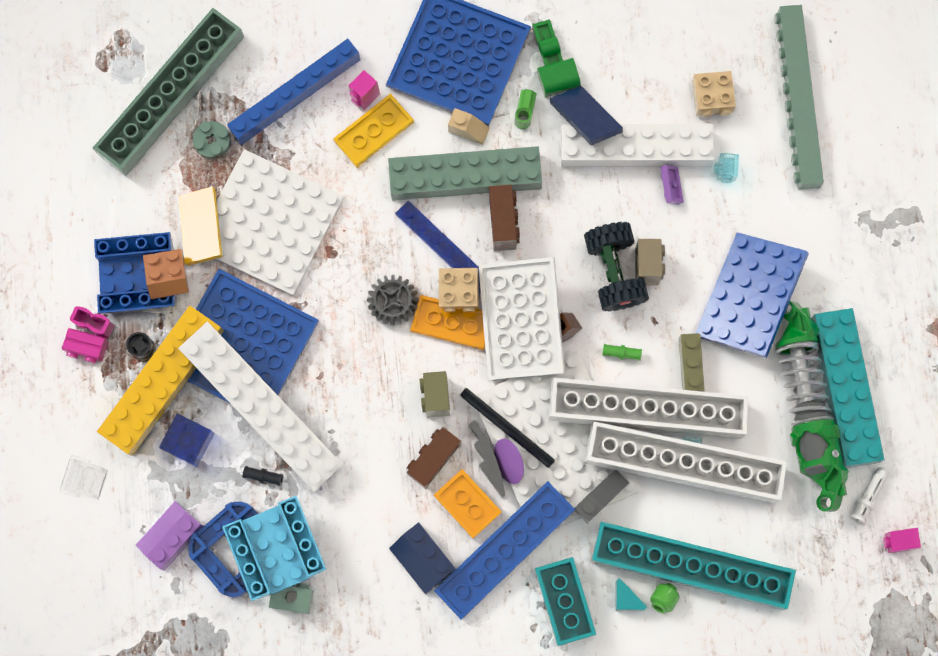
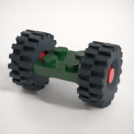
M622 221L613 222L608 225L597 226L595 229L585 232L584 239L588 254L594 256L600 254L603 263L607 264L608 267L606 276L611 284L600 288L598 291L602 311L623 310L648 301L649 296L645 280L641 278L624 280L617 253L621 249L624 250L626 247L632 246L635 242L630 223Z

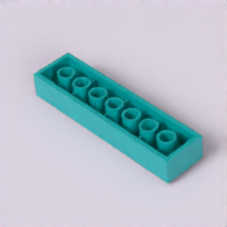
M853 308L814 314L811 319L820 330L817 337V346L819 347L817 353L818 357L822 360L820 367L824 372L822 376L823 382L827 384L825 392L830 397L827 401L828 407L832 409L830 416L834 418L833 420L840 430L841 438L838 441L843 465L846 468L880 463L885 459Z

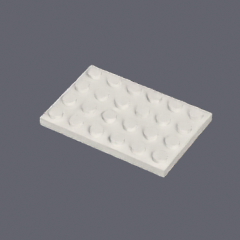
M555 257L479 265L488 380L565 373Z

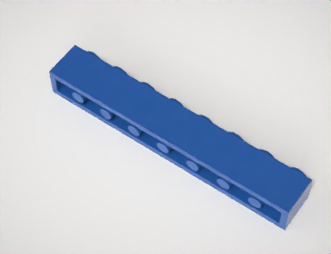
M347 38L228 123L227 126L239 144L243 145L361 60L359 51Z

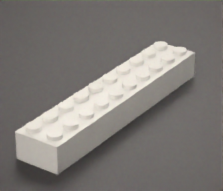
M208 321L178 348L314 492L343 465Z
M553 378L551 382L548 421L590 425L593 422H599L623 428L741 439L747 434L748 396Z
M593 422L591 425L584 464L775 504L781 501L787 465V462L599 422Z

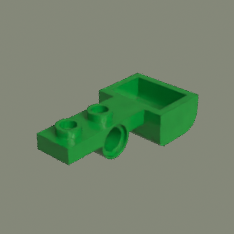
M550 19L532 24L544 66L537 68V75L544 97L563 93L581 86L574 59H562L560 45Z

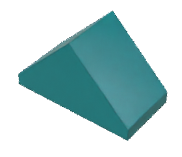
M620 578L615 582V610L644 611L647 608Z

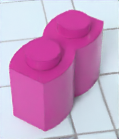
M80 306L74 308L69 318L78 328L92 331L95 335L106 338L110 337L115 327L104 315L93 314L87 308Z

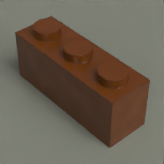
M444 427L434 431L430 437L433 440L429 445L424 444L418 452L420 456L417 460L413 459L407 466V475L425 489L462 444L460 439Z

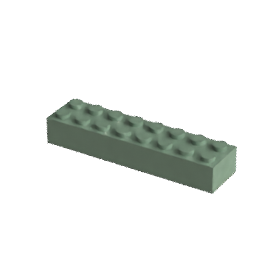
M539 146L388 158L392 201L489 193V186L512 184V190L516 191L542 189Z

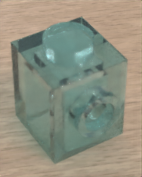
M720 153L718 162L714 164V174H717L716 180H721L722 183L736 181L738 177L739 154Z

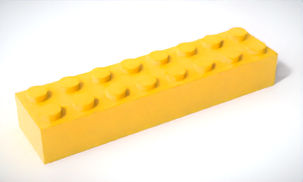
M189 305L99 427L97 433L128 455L133 456L196 370V367L178 348L207 321L220 335L224 330Z

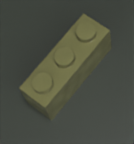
M700 333L681 334L678 341L682 390L704 392Z

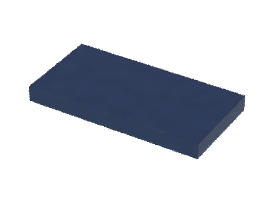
M582 86L550 98V104L590 145L623 133V127Z

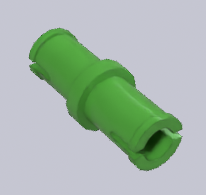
M604 344L602 356L617 357L619 360L625 358L641 361L642 349L625 347V345Z

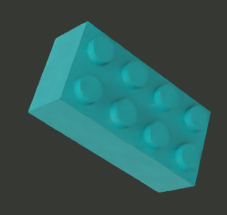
M567 558L535 568V574L557 647L597 635L574 558Z

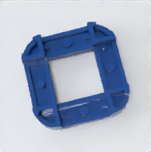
M240 501L226 504L222 511L198 532L192 534L188 546L191 560L197 564L221 594L232 598L241 597L248 593L242 576L239 572L234 577L210 548L225 535L222 526L239 519L245 520L258 514L248 503Z

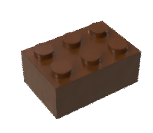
M512 184L489 186L494 251L516 250L517 243H520L519 227L515 226L518 225V209H514V207H517L516 190H512Z

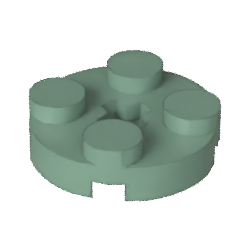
M204 121L193 134L194 148L199 155L207 159H215L220 155H224L231 144L228 130L219 122ZM214 136L216 142L208 144L209 141L207 139Z

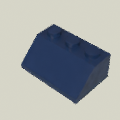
M419 522L405 532L389 548L425 595L456 570Z

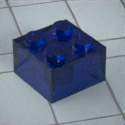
M177 413L159 448L197 468L215 433Z

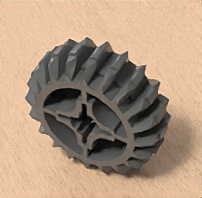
M394 274L391 275V280H388L386 275L384 276V282L377 279L379 285H371L375 291H368V294L372 296L367 298V302L372 303L368 306L369 310H373L371 315H378L376 318L378 322L384 318V325H387L388 320H390L391 326L395 325L396 320L401 325L402 318L406 322L409 321L407 314L414 316V312L411 309L417 310L418 307L413 303L419 302V299L414 297L418 294L416 290H413L414 285H408V279L402 282V276L400 275L395 280ZM388 287H399L392 292L384 290ZM403 291L409 297L407 306L400 300ZM379 294L386 300L382 310L377 305ZM396 297L397 302L392 301L390 303L389 298L394 299ZM392 309H399L401 311L396 314L387 313Z

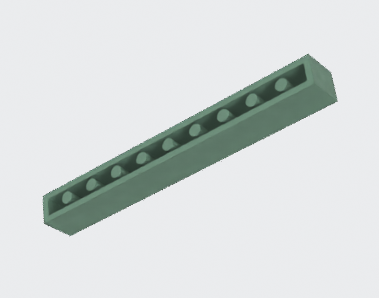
M802 4L779 6L777 13L774 15L775 24H778L779 29L776 36L777 42H780L781 46L779 48V59H782L783 62L781 76L785 79L783 93L787 95L785 111L789 112L787 128L791 130L789 145L790 148H793L791 162L796 170L793 175L794 183L797 184L798 190L821 188L824 179Z

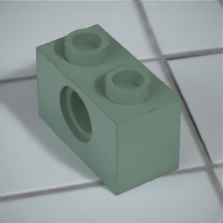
M305 584L289 587L270 596L269 608L310 614L314 590L309 589L310 585ZM294 591L297 598L294 602L290 603L287 600V595L289 592Z

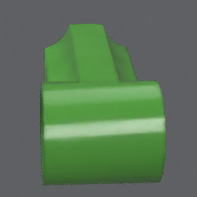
M521 90L515 113V125L519 129H527L531 125L537 93L533 90ZM526 116L528 119L523 121L519 117Z

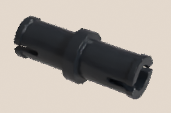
M245 466L242 477L259 481L261 484L270 483L281 486L284 475L267 471L265 468L260 470Z

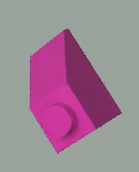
M918 528L891 531L885 533L886 537L883 538L884 547L888 549V553L912 551L921 548Z

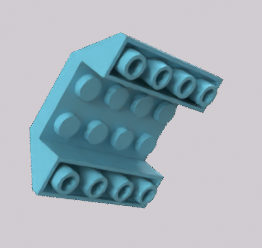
M297 496L279 502L278 506L245 520L239 519L222 526L251 601L278 593L326 570Z

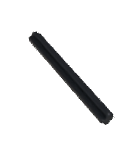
M468 388L461 392L460 396L537 460L547 468L552 466L555 461L554 458Z

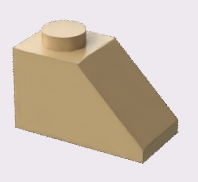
M454 108L448 123V132L482 145L490 129L488 125L474 115Z

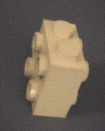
M732 71L694 74L692 85L696 116L710 117L712 114L727 116L734 112L736 104Z
M439 268L440 309H444V312H455V309H463V312H474V309H479L478 268Z

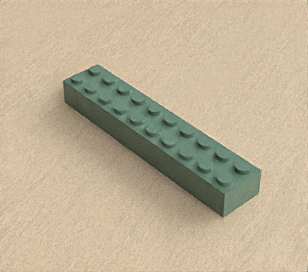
M212 8L93 146L96 154L126 177L244 38L242 29Z

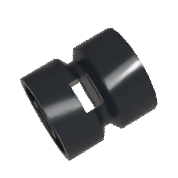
M135 332L127 339L126 348L128 352L139 361L150 360L156 351L154 341L145 333Z

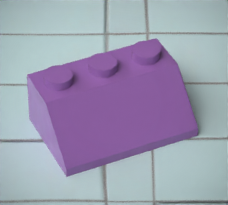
M174 501L139 540L136 546L160 570L165 571L187 547L192 534L198 532L203 525L179 503Z

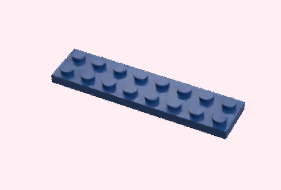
M547 481L448 576L434 592L462 620L559 527L575 509Z

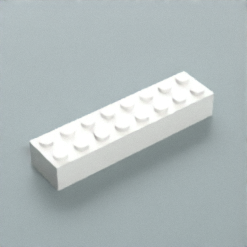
M570 124L561 125V167H661L664 165L711 167L714 161L713 124H620L623 127V133L594 145H590Z

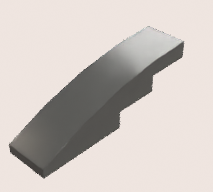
M473 420L469 423V428L479 440L474 444V448L484 460L479 464V468L501 498L505 497V490L496 457L485 434L477 422Z

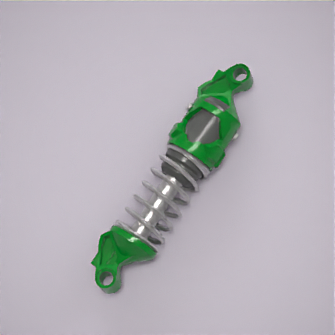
M790 300L788 307L791 305V311L788 313L786 309L784 318L789 324L782 337L775 344V350L780 355H791V357L778 361L780 364L792 362L793 369L783 371L780 375H795L796 382L787 383L783 387L786 389L797 387L798 389L797 395L788 396L786 400L800 399V403L788 411L795 415L794 421L791 423V445L796 450L800 473L814 480L822 487V491L816 500L817 507L824 512H835L840 508L843 496L847 495L845 483L848 479L849 471L843 465L838 441L841 438L839 426L835 424L834 418L829 416L832 409L825 406L830 397L820 393L826 388L827 384L822 381H816L824 374L821 369L815 368L822 360L817 356H812L819 350L817 337L820 330L811 319L809 308H802L799 303ZM815 348V350L806 354V351H810ZM808 359L818 360V362L809 366ZM810 372L820 373L818 376L811 379ZM813 384L823 385L814 391ZM815 397H824L826 399L820 401L816 400ZM828 498L831 501V505L829 508L826 505V501Z

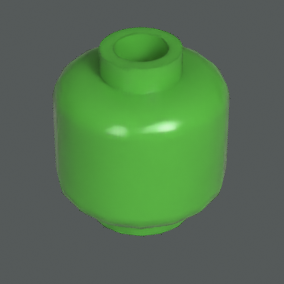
M670 583L657 585L650 597L652 608L662 614L672 612L680 598L679 593L676 591L677 588Z

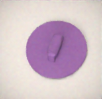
M500 439L495 444L494 455L501 476L508 483L517 484L524 475V464L521 454L513 442L508 439Z

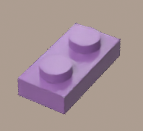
M671 165L661 166V178L666 203L676 205L684 203L678 167Z

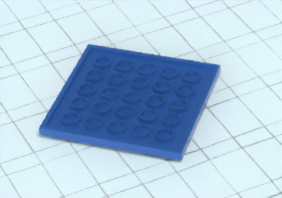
M423 0L386 82V87L453 112L454 108L474 115L490 126L531 30V26L464 0Z
M221 269L217 270L196 307L197 311L224 330L221 336L278 396L319 323V320ZM196 368L187 382L229 403Z

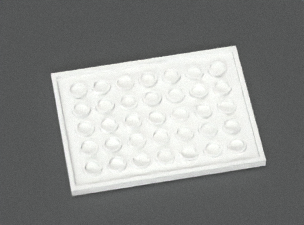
M577 350L563 356L565 373L512 378L475 394L555 460L552 466L547 468L478 411L493 447H495L498 440L508 439L514 443L521 454L524 464L523 478L517 484H510L520 507L549 481L575 508L614 471L584 464L591 428L590 424L548 421L551 382L553 378L591 381ZM618 471L629 484L607 506L642 491L634 474ZM574 511L557 528H560L566 524L578 520L581 517Z

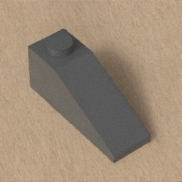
M614 470L574 508L575 512L588 524L629 482L617 470Z

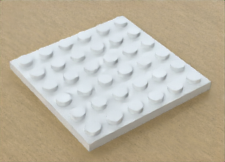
M244 149L217 199L223 257L216 258L215 260L294 296L345 197Z

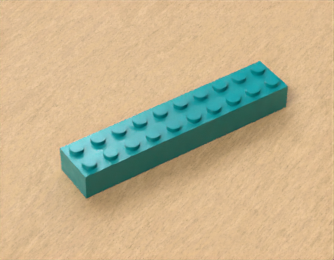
M602 521L599 524L591 558L593 563L781 610L788 609L796 573L795 569Z

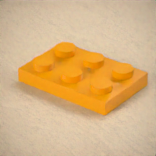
M463 469L433 495L472 539L502 513Z

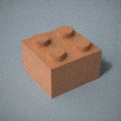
M181 249L143 256L146 284L151 299L189 293L186 267Z

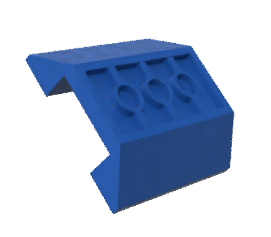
M170 232L94 239L95 258L99 263L100 294L97 295L98 314L175 307L177 295L155 299L150 298L143 259L144 255L174 250Z

